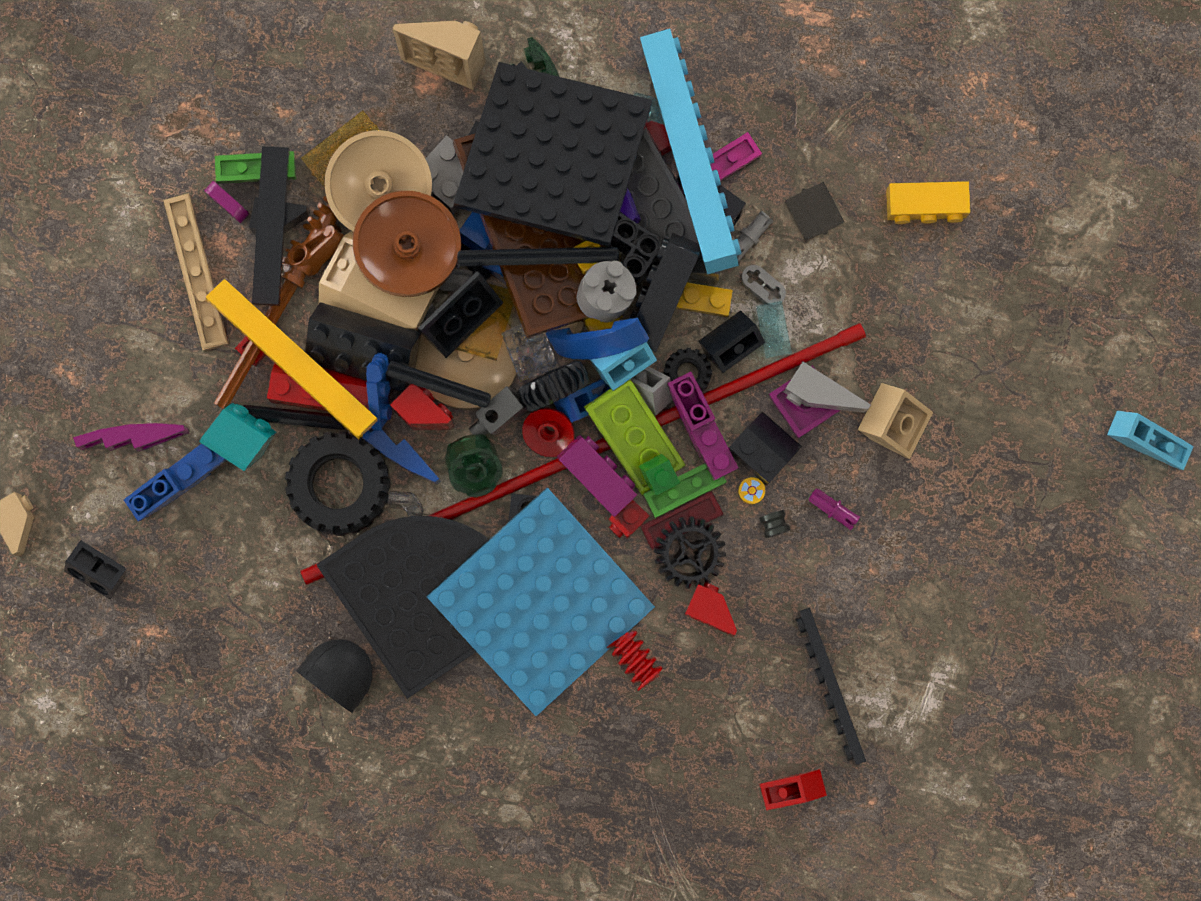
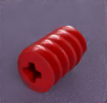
M635 630L625 633L606 648L616 647L612 656L622 655L618 664L619 666L629 665L625 670V674L635 673L631 682L632 684L641 682L637 689L639 691L656 679L663 667L657 666L653 668V664L657 659L655 657L646 658L650 649L640 650L644 641L642 639L633 640L637 635Z

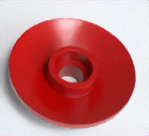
M541 408L531 412L526 417L522 426V435L527 446L535 453L545 457H557L575 438L574 427L570 419L562 412L551 408ZM546 426L552 427L554 431L548 430Z

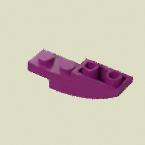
M692 372L667 383L687 433L699 457L703 459L713 481L737 470L739 467L714 421L715 417Z

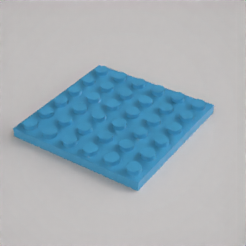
M549 488L543 490L427 596L535 716L610 649L606 648L631 630L655 607Z

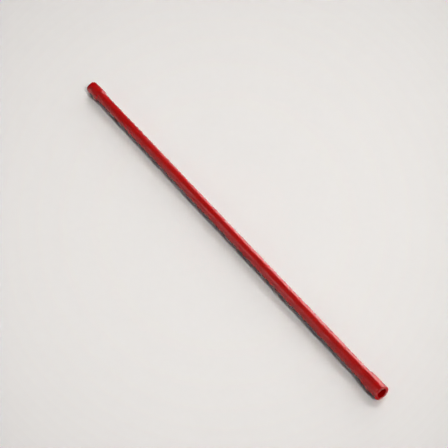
M858 323L828 339L703 393L708 405L714 404L801 365L802 362L806 363L835 349L848 346L866 338L865 331L862 325ZM676 406L655 416L661 427L681 418ZM604 438L595 441L599 446L596 450L598 454L611 449ZM558 458L428 516L452 520L567 468ZM316 564L300 571L306 585L324 578Z

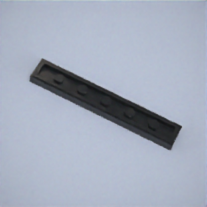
M262 146L252 291L253 305L280 306L290 155L288 147Z

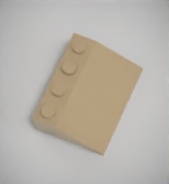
M457 21L394 24L393 33L402 61L469 89H474L486 62L481 32L476 25L467 21H463V24Z

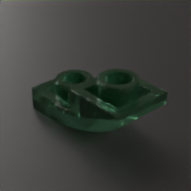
M527 38L528 47L524 48L527 63L532 62L534 70L545 68L541 70L542 73L559 77L553 61L544 48L534 38Z

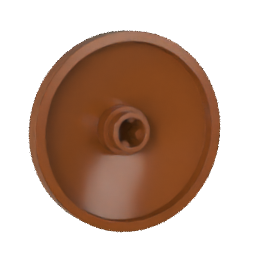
M396 191L376 199L362 212L353 233L354 257L362 275L369 283L382 292L399 297L421 296L443 285L455 270L458 263L457 253L461 250L460 231L451 212L437 199L417 191Z

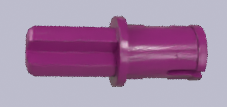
M818 488L812 492L808 499L809 502L827 513L829 519L831 517L850 531L860 518L859 515L841 504L842 501L834 500Z

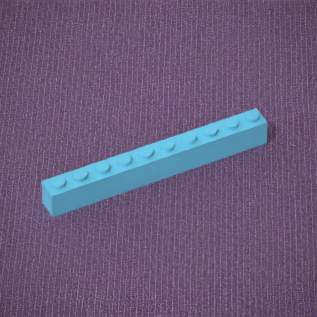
M671 29L640 37L642 48L707 274L739 266L737 255L742 254L738 239L732 240L730 232L735 230L731 215L725 217L723 209L728 208L724 192L718 193L717 186L721 185L717 170L712 171L710 166L711 163L715 162L711 147L705 148L703 142L708 140L704 125H698L697 119L701 118L698 103L692 104L690 98L695 96L691 80L685 81L684 75L688 74L685 59L679 60L678 53H682L678 37L673 38Z

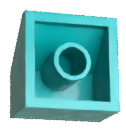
M231 403L221 411L199 442L245 471L262 458L276 431L265 420L257 419L250 415L249 411L242 405Z

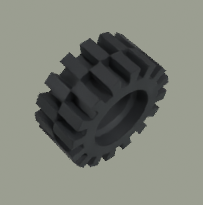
M681 348L676 353H672L665 363L664 375L670 377V381L679 378L677 374L678 368L684 363H691L698 370V377L695 379L701 391L706 390L712 375L711 363L707 360V356L701 354L700 350H691V348L684 350Z

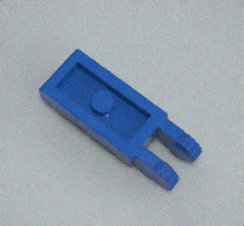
M384 353L375 354L372 362L366 367L369 411L378 420L371 428L381 430L392 416V407L388 399L390 383L386 378L389 360Z

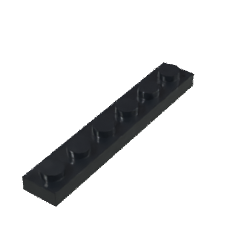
M810 607L798 611L799 617L795 618L800 634L805 632L808 643L804 644L809 658L815 659L818 667L814 669L816 679L819 685L824 684L827 694H824L823 697L828 710L833 709L836 719L833 720L835 730L838 736L843 735L846 745L842 746L847 761L852 760L853 765L866 762Z

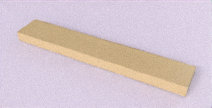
M188 193L165 199L163 201L202 350L205 352L230 345L222 314L206 300V296L215 287L191 196Z

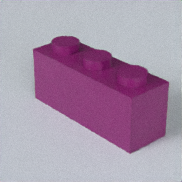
M579 435L557 458L615 517L637 496L632 490L636 485L626 475L621 478L614 471L618 466L607 455L602 458L596 452L599 446L589 436L584 439Z

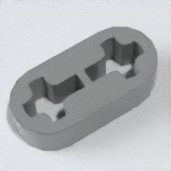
M750 265L744 269L741 275V282L748 291L769 307H777L782 304L786 291L780 282L758 265ZM757 272L759 274L757 279L762 283V286L755 281L749 283L747 273L754 274ZM766 286L771 291L778 289V297L780 299H768L769 292L764 287Z

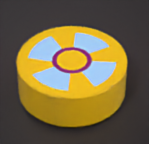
M754 477L746 478L739 486V497L744 503L749 505L759 503L765 496L763 482Z

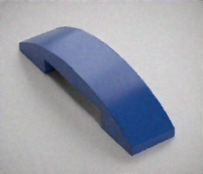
M638 318L614 321L611 329L573 334L570 328L548 331L545 334L557 354L579 360L598 359L623 353L644 344L649 339Z

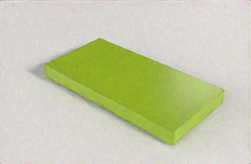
M631 379L614 391L609 389L584 406L586 412L641 495L650 489L638 467L639 465L660 454H663L670 460L675 472L686 465Z

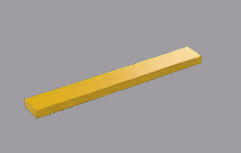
M224 279L206 296V300L357 439H360L378 421L377 417L228 281Z

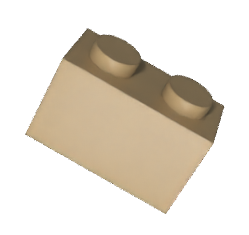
M881 383L858 430L872 441L910 459L933 412L906 390Z

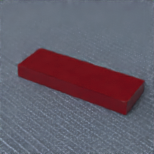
M710 491L641 525L640 528L651 550H653L655 547L662 546V544L655 541L656 537L662 539L666 537L661 532V529L665 528L668 532L672 530L669 526L670 521H673L678 527L680 526L679 517H683L686 524H688L689 516H694L696 520L695 525L700 518L705 519L706 524L724 514L713 492Z

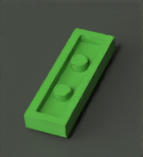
M290 151L288 180L296 179L295 153ZM262 153L215 156L216 183L259 182Z
M704 463L678 476L680 484L657 496L651 490L644 493L643 496L654 518H657L727 483L724 476L713 481Z

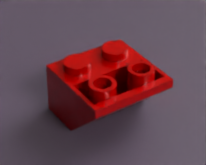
M410 384L390 404L394 412L412 430H452L455 427L452 422L454 418L451 415L452 413L442 403L437 406L433 402L435 399L433 394L426 388Z

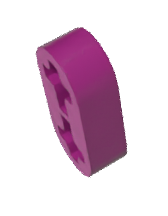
M214 181L204 190L211 199L240 224L249 215L245 208Z

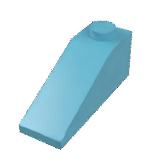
M1117 411L1107 434L1123 445L1179 470H1184L1194 447L1144 416L1132 412Z

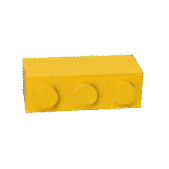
M969 181L890 183L886 189L887 219L895 220L896 224H907L911 222L910 220H921V223H935L937 219H947V222L957 223L962 222L963 218H967L970 214Z

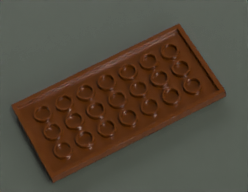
M475 134L454 139L453 146L463 172ZM480 214L493 250L574 248L585 242V240ZM577 263L499 265L527 338L589 319L582 312L577 302L578 287L585 276Z

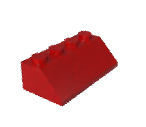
M276 363L274 364L267 399L271 403L327 411ZM323 368L369 410L367 381Z

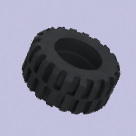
M325 432L321 437L314 436L309 439L310 442L305 446L301 445L297 449L298 454L295 458H291L289 472H286L285 480L287 481V487H285L286 496L289 497V504L292 510L296 512L304 523L327 535L345 536L348 533H358L364 527L368 528L373 524L372 521L377 516L380 517L384 511L383 507L385 503H388L389 499L388 491L391 488V482L388 476L387 465L382 456L362 437L357 439L354 435L348 434V432ZM334 459H344L352 462L359 468L363 477V489L359 498L352 505L341 509H333L323 505L317 499L313 488L314 477L319 468Z

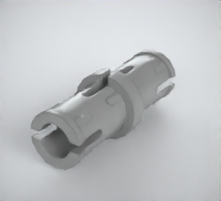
M763 211L759 212L747 228L744 227L740 231L741 235L738 237V242L742 254L737 255L738 262L753 244L757 245L759 237L774 222Z

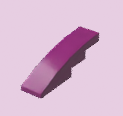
M127 424L99 429L73 437L76 447L80 450L104 443L105 448L110 451L133 444L134 449L140 452L187 435L189 430L184 425Z

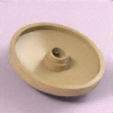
M367 131L345 141L333 154L325 174V193L328 204L337 219L353 232L360 215L366 207L383 195L396 191H417L429 196L432 194L430 168L421 151L408 139L389 131Z
M494 312L447 358L421 334L416 369L490 393L492 399L506 386H512L519 369V345L511 326L502 316ZM429 390L438 402L446 406L462 410L481 408L480 406Z

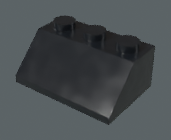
M476 271L417 329L429 343L447 358L504 302L482 275Z

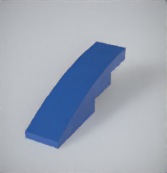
M374 429L372 432L368 430L362 436L366 442H369L387 459L408 472L436 485L441 482L405 439L395 445L382 429Z

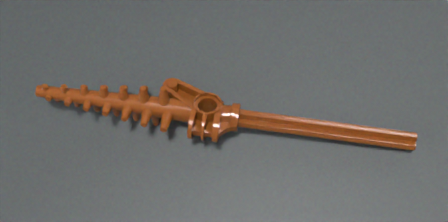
M324 196L323 200L328 203L327 197ZM321 203L317 205L319 210H314L313 214L319 218L318 220L313 217L307 218L310 224L305 223L303 228L310 233L305 241L299 243L291 240V249H285V252L288 254L286 257H283L282 263L284 266L282 278L285 281L281 286L280 306H270L265 313V316L275 325L297 287L302 289L305 284V277L318 273L321 266L335 253L344 236L341 233L340 227L336 224L338 219L332 212L329 204L327 206ZM251 340L213 403L222 409L230 405L261 351Z

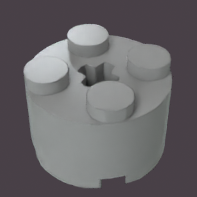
M599 262L586 272L579 284L577 292L578 305L589 318L600 320V322H612L620 318L634 300L636 295L635 280L621 262Z

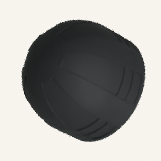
M338 639L320 644L296 670L306 680L351 713L354 712L361 700L364 699L372 682V665L368 655L360 646L348 640Z

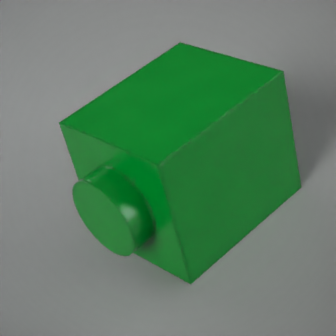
M663 454L638 466L648 488L656 496L680 484L670 460Z

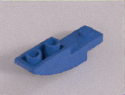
M201 443L170 468L163 469L124 499V502L137 521H142L211 475L210 472L224 463L226 459Z

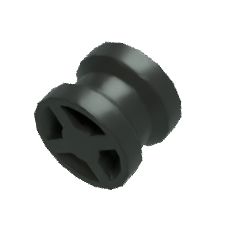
M784 510L759 518L760 523L765 527V538L777 536L791 530L790 526L785 522L784 517L786 514Z

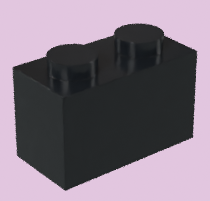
M741 310L698 341L707 358L722 373L766 343L756 324Z

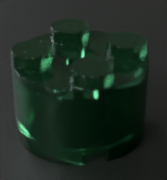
M485 435L463 436L447 446L445 465L451 485L455 490L465 493L470 497H480L492 492L496 488V484L503 474L502 464L496 447Z

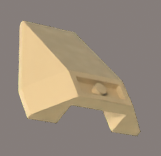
M351 231L344 235L319 282V303L329 304L407 329L418 330L417 328L425 317L439 287L430 293L416 297H399L382 292L366 280L356 264L353 252L354 232Z

